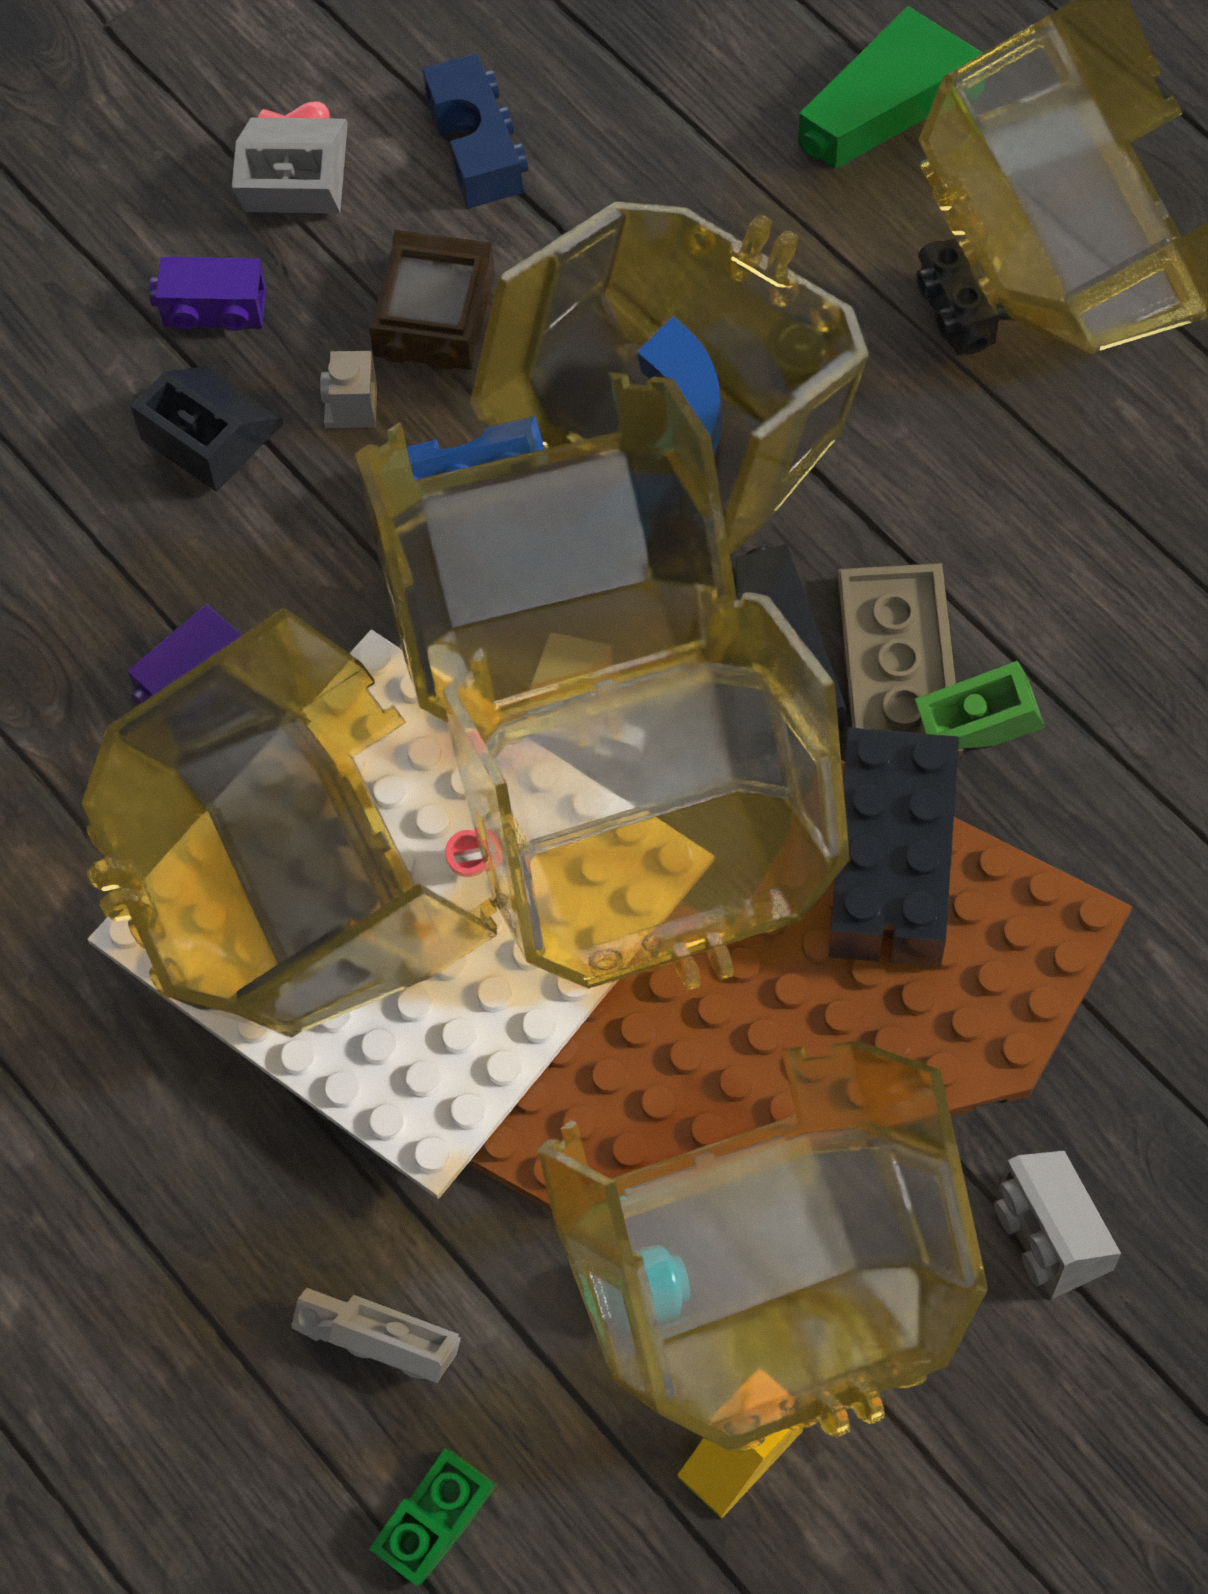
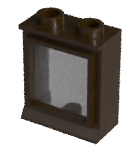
M394 230L392 248L372 324H369L374 357H381L396 363L410 361L431 364L440 369L460 368L471 370L495 275L492 243Z

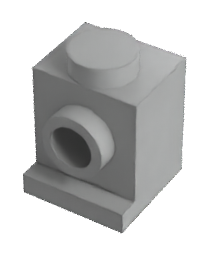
M331 351L328 366L329 372H321L320 378L322 403H325V428H376L377 381L372 352Z

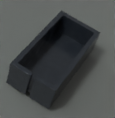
M848 727L828 957L879 962L884 929L894 930L890 963L941 967L947 933L959 747L958 736Z

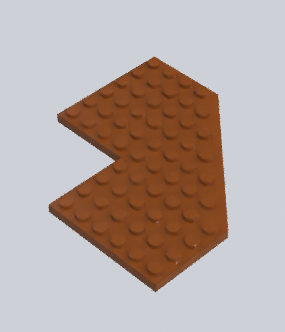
M838 759L734 930L731 932L680 905L467 1165L563 1218L585 1212L584 1208L615 1200L621 1203L663 1192V1188L692 1180H696L698 1183L741 1172L742 1167L774 1159L775 1162L818 1152L820 1147L852 1139L853 1142L895 1132L898 1130V1127L928 1119L930 1122L975 1111V1107L1005 1099L1007 1102L1030 1097L1129 918L1133 906L954 817L947 933L941 967L890 963L894 930L884 929L879 962L828 957L844 761Z

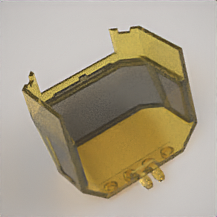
M614 202L498 277L470 403L479 422L487 420L490 427L535 416L545 447L612 489L665 436L672 423L675 407L669 397L641 372L637 351L674 316L698 338L712 360L719 383L723 417L722 431L716 453L703 476L691 488L692 494L677 512L671 514L668 511L660 519L694 541L691 546L669 563L666 574L682 571L689 565L703 563L706 566L720 563L763 528L833 442L841 436L869 354L853 308L786 268L797 248L796 245L799 239L797 234L790 230H784L776 239L770 257L760 253L768 240L772 219L763 214L757 215L750 222L742 242L685 207Z
M609 372L619 432L414 480L404 432L400 422L387 431L389 441L378 448L377 445L368 444L355 453L370 525L404 663L421 709L483 742L491 740L510 741L520 737L524 732L544 727L562 728L569 726L576 745L589 741V728L585 717L601 713L604 728L611 737L622 734L619 713L628 709L629 706L649 701L667 702L678 698L681 693L697 690L741 630V622L711 436L673 378L652 377L647 381L648 386L630 384L628 374Z
M282 608L108 725L82 800V805L90 821V825L87 826L88 836L94 846L105 856V859L94 862L90 869L87 870V876L91 885L97 887V889L101 891L113 889L112 892L107 893L100 900L102 911L106 917H110V919L116 922L130 919L128 921L129 930L136 942L147 952L153 966L149 969V975L159 993L165 998H173L194 1008L293 1038L307 1029L427 980L496 937L497 924L491 918V915L497 912V902L488 898L470 911H466L419 883L415 885L353 758L405 724L406 720L394 705L385 710L381 707L368 689L375 684V680L362 662L286 608Z

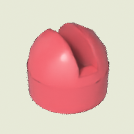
M459 831L447 842L445 849L446 862L449 868L459 876H477L489 864V843L477 831ZM480 851L482 853V859L455 863L454 856L469 855Z

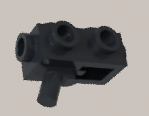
M961 236L946 241L930 242L919 251L918 258L922 264L921 269L916 272L919 291L922 297L928 299L929 304L936 309L935 319L941 336L944 339L947 338L948 343L954 347L957 355L964 353L975 354L983 351L989 345L995 344L999 320L1026 321L1027 300L997 299L995 288L993 286L986 287Z

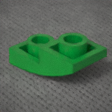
M445 1448L411 1498L403 1499L369 1550L414 1585L420 1586L457 1541L497 1484L451 1449Z

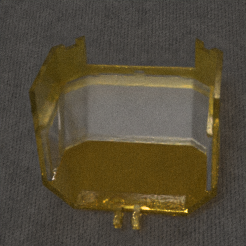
M1074 0L945 75L918 139L927 157L919 165L933 189L932 195L939 208L943 210L945 221L953 235L966 234L958 242L972 267L981 264L986 276L980 278L978 282L991 306L994 307L1001 303L1012 320L1089 355H1093L1106 348L1208 318V222L1181 237L1130 144L1181 115L1182 111L1174 96L1164 100L1153 79L1162 72L1128 0Z
M695 584L701 640L494 701L486 654L482 647H480L470 659L471 670L463 680L454 678L443 691L455 759L490 885L491 895L527 963L589 989L673 962L681 983H683L686 990L700 987L701 981L698 965L691 956L707 951L711 966L715 973H717V976L721 980L734 976L733 963L725 945L801 921L850 860L835 684L767 595L745 592L741 600L717 597L716 587Z
M860 1041L834 1043L831 1046L832 1055L806 1058L804 1047L781 1049L796 1115L611 1179L587 1166L576 1122L570 1120L561 1128L564 1139L562 1142H559V1139L547 1140L537 1151L556 1229L607 1363L611 1380L669 1420L728 1451H745L760 1446L765 1441L766 1436L784 1429H804L816 1424L818 1421L824 1432L832 1435V1437L837 1438L845 1435L850 1431V1420L846 1409L853 1408L858 1418L863 1422H867V1424L881 1421L885 1417L884 1406L879 1396L880 1392L893 1387L908 1388L919 1385L926 1381L927 1374L948 1367L988 1291L941 1069Z

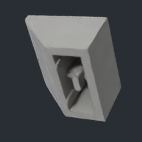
M250 118L236 141L232 189L244 212L340 213L347 120L335 118Z
M1065 1151L1018 1155L1007 1160L997 1194L998 1201L994 1202V1208L1004 1230L1009 1235L1015 1232L1026 1252L1022 1254V1261L1032 1282L1036 1286L1043 1284L1050 1298L1053 1299L1114 1271L1121 1252Z

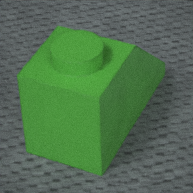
M1018 661L915 698L926 734L958 736V749L995 746L1045 728L1029 679Z

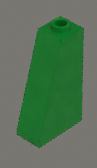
M907 6L799 113L798 145L812 158L821 159L836 169L975 92L981 86L985 54Z

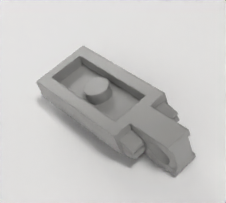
M306 1288L297 1300L291 1327L315 1341L320 1339L324 1342L328 1341L347 1349L357 1357L372 1358L401 1369L410 1377L427 1379L435 1383L439 1382L457 1355L461 1337H458L459 1334L356 1295H353L348 1302H344Z

